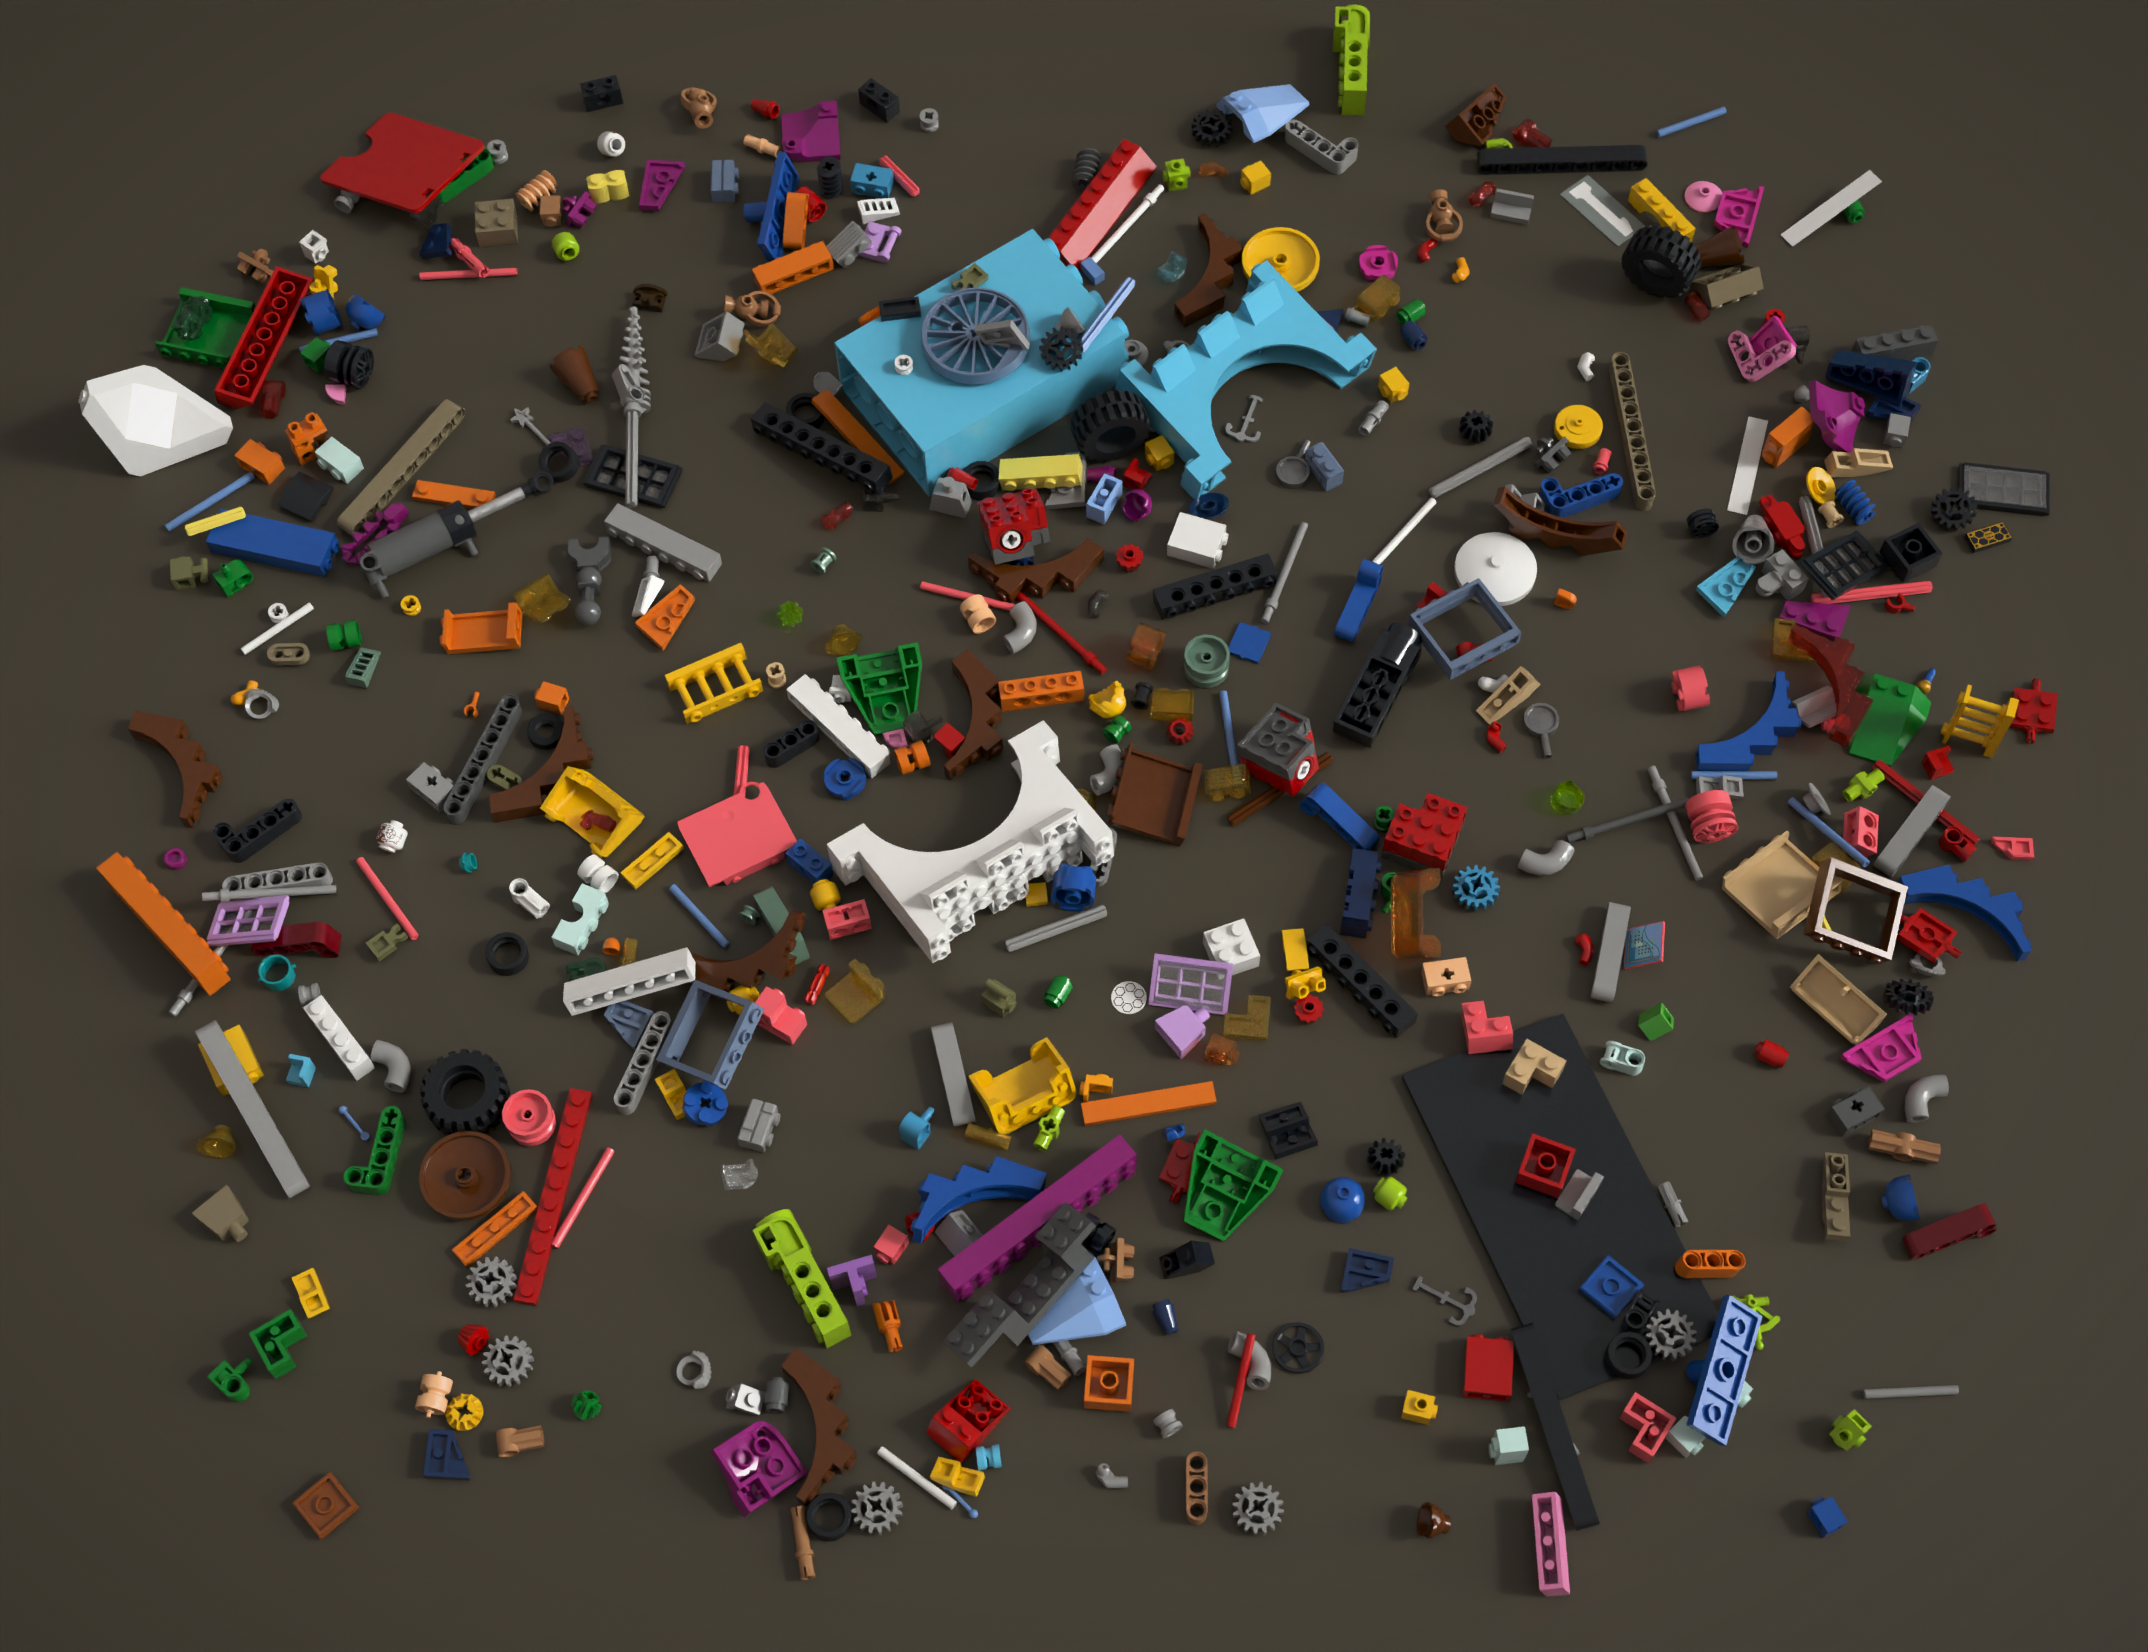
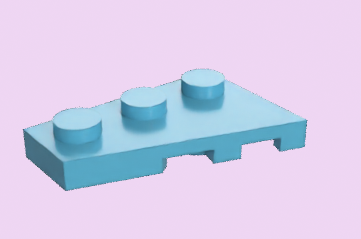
M1737 556L1696 587V591L1724 618L1754 573L1756 566L1743 562Z

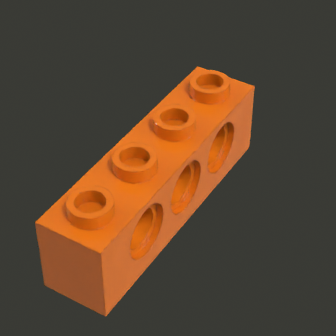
M1081 671L998 682L1002 712L1084 701V685Z

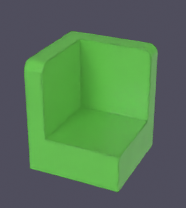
M1661 1002L1639 1014L1638 1026L1648 1039L1653 1041L1673 1030L1674 1017Z

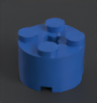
M327 289L300 299L304 309H307V312L304 313L306 320L309 324L313 323L312 328L316 335L342 326L340 313L336 309L335 301Z
M1060 865L1053 875L1052 903L1055 904L1057 902L1060 904L1061 909L1073 912L1083 911L1084 907L1088 905L1092 907L1096 889V876L1093 874V869L1088 866Z

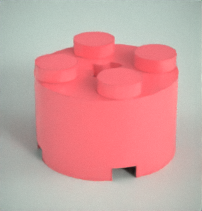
M1701 665L1671 672L1673 679L1671 688L1673 694L1678 696L1676 704L1679 712L1710 705V696L1706 694L1708 684Z

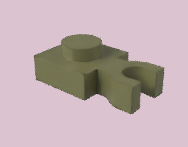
M974 263L960 274V279L951 283V287L953 290H956L958 287H961V289L978 288L989 280L988 274Z
M398 923L391 928L389 933L386 934L383 930L366 942L367 947L379 962L397 949L396 943L404 942L408 939L405 932L401 935H396L397 932L402 930Z

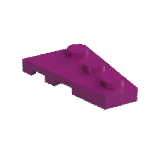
M647 160L639 202L640 210H660L685 169V162Z
M1785 601L1778 621L1838 642L1851 605Z

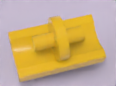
M319 265L315 266L314 282L309 286L310 292L314 294L327 289L334 299V293L338 291V285L333 281V278L337 276V269L330 265L324 268Z
M1319 966L1303 972L1298 969L1294 970L1292 976L1285 978L1287 986L1286 997L1289 1000L1296 997L1302 999L1307 997L1310 992L1315 990L1321 992L1326 989V981L1322 977V968Z

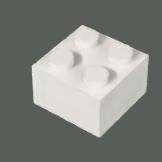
M1244 918L1203 932V945L1210 961L1232 963V975L1259 966L1260 954ZM1216 974L1218 980L1224 978V975Z

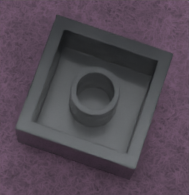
M1920 523L1886 538L1879 551L1902 583L1936 567L1943 554Z

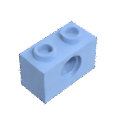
M1105 473L1103 474L1086 503L1087 518L1105 525L1122 495V480Z

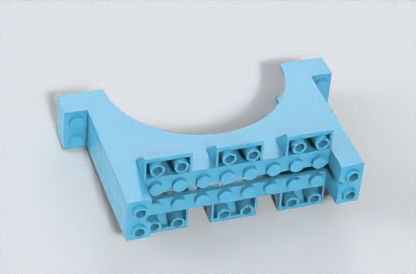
M1267 260L1261 265L1259 263L1252 268L1251 276L1248 279L1247 293L1241 298V305L1235 313H1229L1227 310L1222 315H1216L1209 325H1203L1197 331V338L1190 347L1182 344L1178 348H1172L1165 358H1159L1154 362L1151 374L1136 359L1130 363L1125 362L1119 368L1115 389L1124 392L1130 391L1142 400L1151 427L1159 436H1164L1173 451L1186 463L1184 466L1185 470L1181 475L1180 485L1193 499H1198L1200 495L1208 493L1225 480L1226 477L1221 470L1231 463V460L1217 441L1211 421V401L1221 386L1231 377L1257 365L1288 363L1316 371L1342 389L1370 367L1377 350L1362 333L1355 337L1351 336L1345 342Z

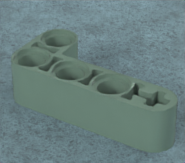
M771 886L752 895L762 917L775 936L782 928L789 913ZM800 932L797 933L795 938L797 941L796 946L790 952V954L797 957L796 965L810 959L805 941Z

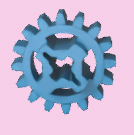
M1477 865L1474 866L1473 870L1466 866L1465 872L1460 870L1458 876L1454 878L1453 883L1455 884L1452 886V891H1456L1454 899L1460 898L1458 904L1462 905L1465 903L1467 910L1471 906L1474 907V911H1477L1478 907L1486 910L1487 904L1493 906L1494 900L1498 899L1499 894L1497 892H1499L1500 886L1496 884L1499 879L1492 878L1494 872L1490 871L1487 873L1485 866L1482 870H1479ZM1479 884L1478 888L1473 892L1474 888Z

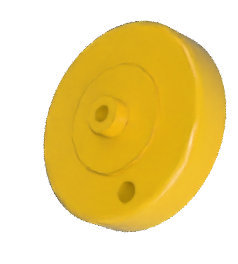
M1571 405L1563 408L1557 414L1554 423V433L1557 439L1560 441L1565 436L1568 440L1565 445L1573 449H1585L1593 446L1600 439L1603 430V422L1599 414L1592 408L1584 405Z

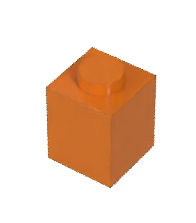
M544 681L541 687L537 688L534 695L538 709L562 715L564 707H566L570 699L566 688Z

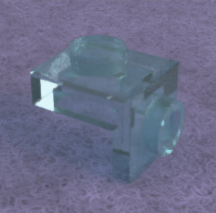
M1172 251L1169 254L1168 261L1158 268L1156 275L1166 282L1174 283L1184 275L1188 259Z

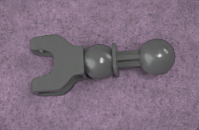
M609 536L599 537L598 544L591 549H583L579 545L578 538H570L568 541L570 562L578 570L576 584L579 595L582 596V601L575 607L574 615L576 620L584 626L594 625L601 616V609L594 601V596L600 595L601 571L611 562Z

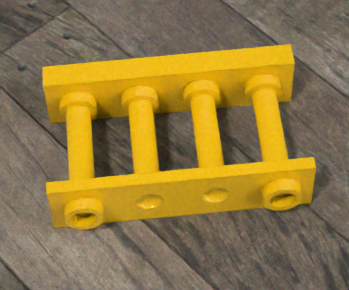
M742 643L665 675L670 691L678 690L687 707L683 711L687 724L698 722L707 715L749 697H755L763 692L760 678L752 681L742 662L747 659ZM732 665L736 666L744 682V685L733 689L724 672L725 668ZM713 673L717 674L726 692L716 697L713 696L705 680L706 676ZM695 681L698 683L706 699L705 702L698 705L694 704L685 687Z
M1967 685L1964 692L1960 691L1956 702L1957 706L1948 723H1943L1940 734L1944 735L1942 743L1946 744L1950 735L1982 744V747H1985L1983 756L1992 758L2015 717L2019 700L2010 697L2007 705L1994 704L1971 697L1972 685ZM1966 705L1997 713V716L1968 708ZM1961 715L1968 716V717H1971V718H1974V719H1978V720H1981V721H1984V722H1987V723H1991V724H1993V725H1991V726L1984 725V724H1981V723H1978V722H1975V721H1971V720L1962 718V717H1960V716H1961ZM1955 726H1962L1988 735L1982 736L1956 728Z

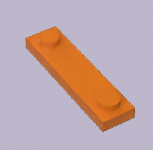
M417 480L412 498L415 501L449 505L459 500L464 508L474 509L495 499L496 493L488 490Z

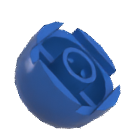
M355 292L347 302L346 313L351 319L349 323L357 329L361 327L373 329L386 317V315Z
M1910 1174L1892 1179L1886 1186V1195L1881 1196L1884 1209H1889L1891 1215L1898 1220L1913 1221L1920 1219L1919 1213L1914 1214V1212L1919 1211L1912 1182H1907L1911 1181Z
M1348 1177L1331 1179L1325 1184L1320 1194V1208H1322L1325 1216L1335 1223H1350V1221L1360 1217L1365 1206V1195L1362 1187L1355 1180Z

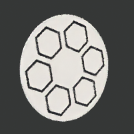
M1132 981L1118 984L1111 994L1113 1006L1125 1014H1133L1140 1011L1145 1006L1147 1000L1144 988Z

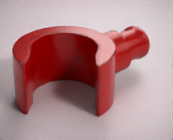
M1898 593L1896 598L1900 604L1899 606L1893 605L1888 598L1884 604L1886 610L1893 614L1900 613L1902 610L1913 612L1915 606L1907 603L1904 596Z

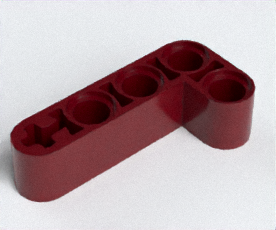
M323 922L287 925L281 927L276 941L252 943L251 953L256 956L266 957L275 954L283 955L315 951L325 958H337L339 956L342 935ZM270 928L258 929L257 931L270 930Z
M1983 1203L1905 1235L1902 1240L1911 1259L1917 1260L1977 1235L1978 1238H1983L1997 1231V1225L1987 1204Z

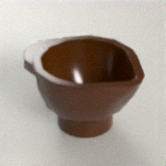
M1423 1503L1417 1518L1418 1534L1428 1539L1440 1533L1447 1534L1451 1526L1450 1516L1444 1514L1442 1509L1433 1503Z

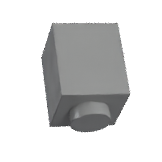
M1891 413L1886 423L1883 444L1903 448L1908 437L1911 417Z

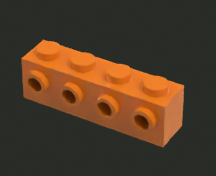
M821 241L801 250H796L786 256L776 258L768 263L758 265L752 269V273L759 291L773 294L834 270L832 256L824 242Z

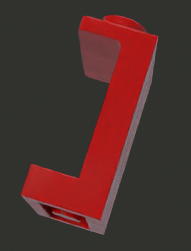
M1473 1334L1471 1337L1467 1336L1465 1341L1466 1354L1462 1397L1509 1402L1512 1396L1514 1341H1508L1506 1337L1489 1339L1480 1334Z

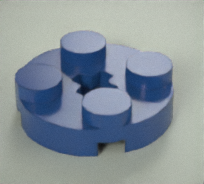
M847 758V760L836 759L824 771V784L827 791L832 796L841 798L844 801L857 796L864 789L867 781L864 767L852 758ZM849 775V780H848V781H846V782H842V781H841L840 776H844V777H845V776Z
M705 1081L696 1083L684 1095L683 1113L695 1125L713 1126L723 1119L728 1107V1100L721 1088ZM701 1100L708 1101L710 1108H702L700 1106Z

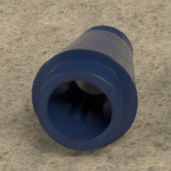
M1169 1299L1152 1305L1154 1310L1152 1313L1166 1336L1179 1331L1174 1304H1171Z

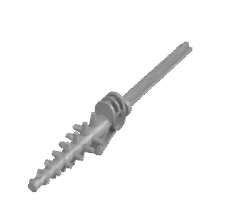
M637 307L629 308L630 317H627L629 326L625 327V331L629 332V336L623 337V340L628 343V347H621V350L627 353V357H619V360L626 363L627 366L621 364L612 373V378L620 396V403L624 407L623 414L626 417L625 504L628 508L637 507L638 418L651 410V392L640 387V384L649 385L650 382L640 377V373L647 374L648 370L640 367L642 363H646V359L640 357L645 349L640 346L641 343L639 342L643 341V338L638 330H641V326L638 324L640 316L638 315Z

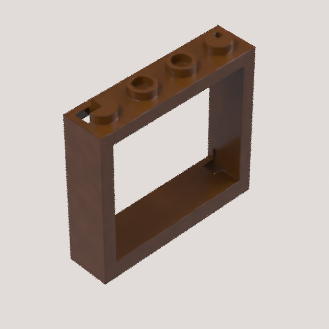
M1834 858L1823 860L1820 862L1803 935L1815 939L1814 942L1830 944V947L1833 949L1849 951L1851 956L1865 957L1869 959L1870 963L1882 964L1883 962L1892 960L1908 886ZM1834 875L1891 897L1879 949L1822 928Z

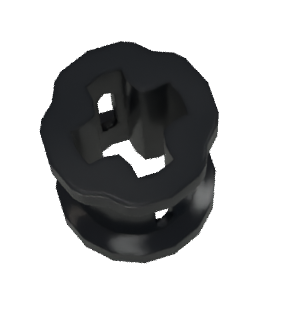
M1138 682L1135 685L1136 693L1134 698L1131 699V705L1137 709L1145 710L1149 708L1148 700L1154 688L1148 683Z

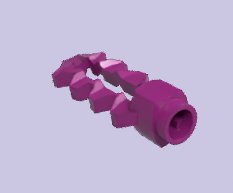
M398 501L396 504L392 503L385 511H377L375 513L377 522H365L363 525L364 533L356 532L352 534L354 543L342 544L340 546L343 550L342 559L348 565L357 564L360 566L361 557L369 552L367 545L356 554V557L352 554V551L357 549L364 540L368 539L374 530L381 527L384 521L387 523L386 529L377 534L374 540L400 529V525L407 519L406 516L409 514L407 508Z

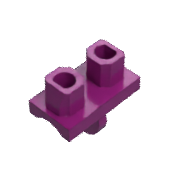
M585 191L577 203L578 198L576 196L563 199V211L568 213L570 210L565 225L571 227L574 224L579 228L584 226L587 217L581 214V211L583 210L592 215L597 206L596 203L589 199L590 193Z

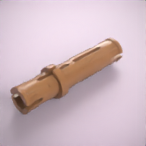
M797 1506V1510L795 1507L790 1509L797 1549L795 1559L799 1563L800 1580H809V1577L810 1579L816 1577L812 1560L814 1551L810 1546L805 1506Z

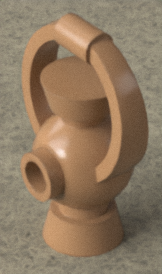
M691 87L684 89L680 95L682 106L690 112L697 127L702 129L710 127L713 123L711 113L716 107V97L701 88Z
M1438 189L1429 194L1432 207L1427 216L1425 228L1428 235L1437 241H1453L1462 232L1463 220L1460 214L1447 201V191ZM1451 218H1453L1459 226L1458 230L1453 234L1452 232L1454 231L1455 227L1450 221ZM1431 220L1436 223V233L1430 227Z
M754 291L748 295L739 296L736 300L725 295L723 313L726 311L732 313L734 311L738 317L746 319L750 324L757 327H766L772 325L780 317L781 305L770 293ZM755 298H764L767 300L757 303ZM768 300L772 302L773 317L771 319L759 320L753 317L755 314H759V317L767 319Z

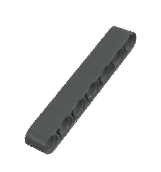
M507 694L500 700L444 803L443 808L447 819L454 825L461 824L466 820L488 779V769L496 764L523 711L519 699L514 694Z

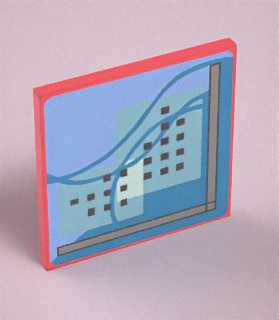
M1664 921L1627 929L1624 951L1625 970L1663 962Z

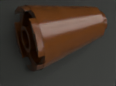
M1731 226L1696 245V250H1699L1701 257L1700 267L1744 264V254L1740 255L1742 243L1735 226Z
M577 346L579 349L573 350L572 347L568 348L554 357L555 363L553 365L550 363V369L582 402H593L597 399L599 390L587 353L582 346Z

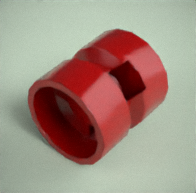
M804 186L798 189L795 193L808 194L807 220L814 223L821 219L826 212L827 204L808 187Z

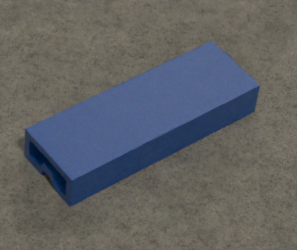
M220 508L219 513H222V512H225V511H228V510H226V509H221V508ZM246 514V517L211 529L206 539V544L211 553L325 577L327 571L331 569V557H334L340 546L335 533Z

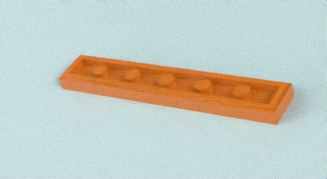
M828 389L812 398L813 405L852 447L890 465L893 478L888 483V486L904 475L901 467Z
M1213 1081L1084 1102L1081 1103L1084 1125L1090 1126L1216 1105L1217 1100Z

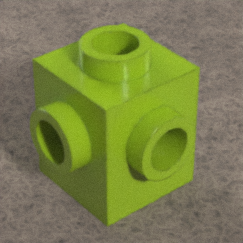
M1184 159L1165 162V170H1162L1163 181L1167 183L1168 190L1174 191L1187 188L1188 178L1191 175L1190 168L1185 165Z
M1854 1409L1845 1418L1840 1415L1833 1422L1832 1426L1834 1429L1829 1435L1837 1446L1848 1451L1852 1446L1857 1449L1866 1440L1863 1435L1872 1426Z

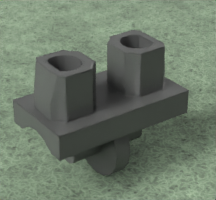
M1565 436L1553 447L1551 445L1554 442L1552 438H1540L1537 441L1538 449H1536V452L1538 454L1545 453L1533 464L1537 469L1542 466L1550 473L1559 465L1552 457L1554 454L1561 462L1571 454V451L1565 445L1568 442Z

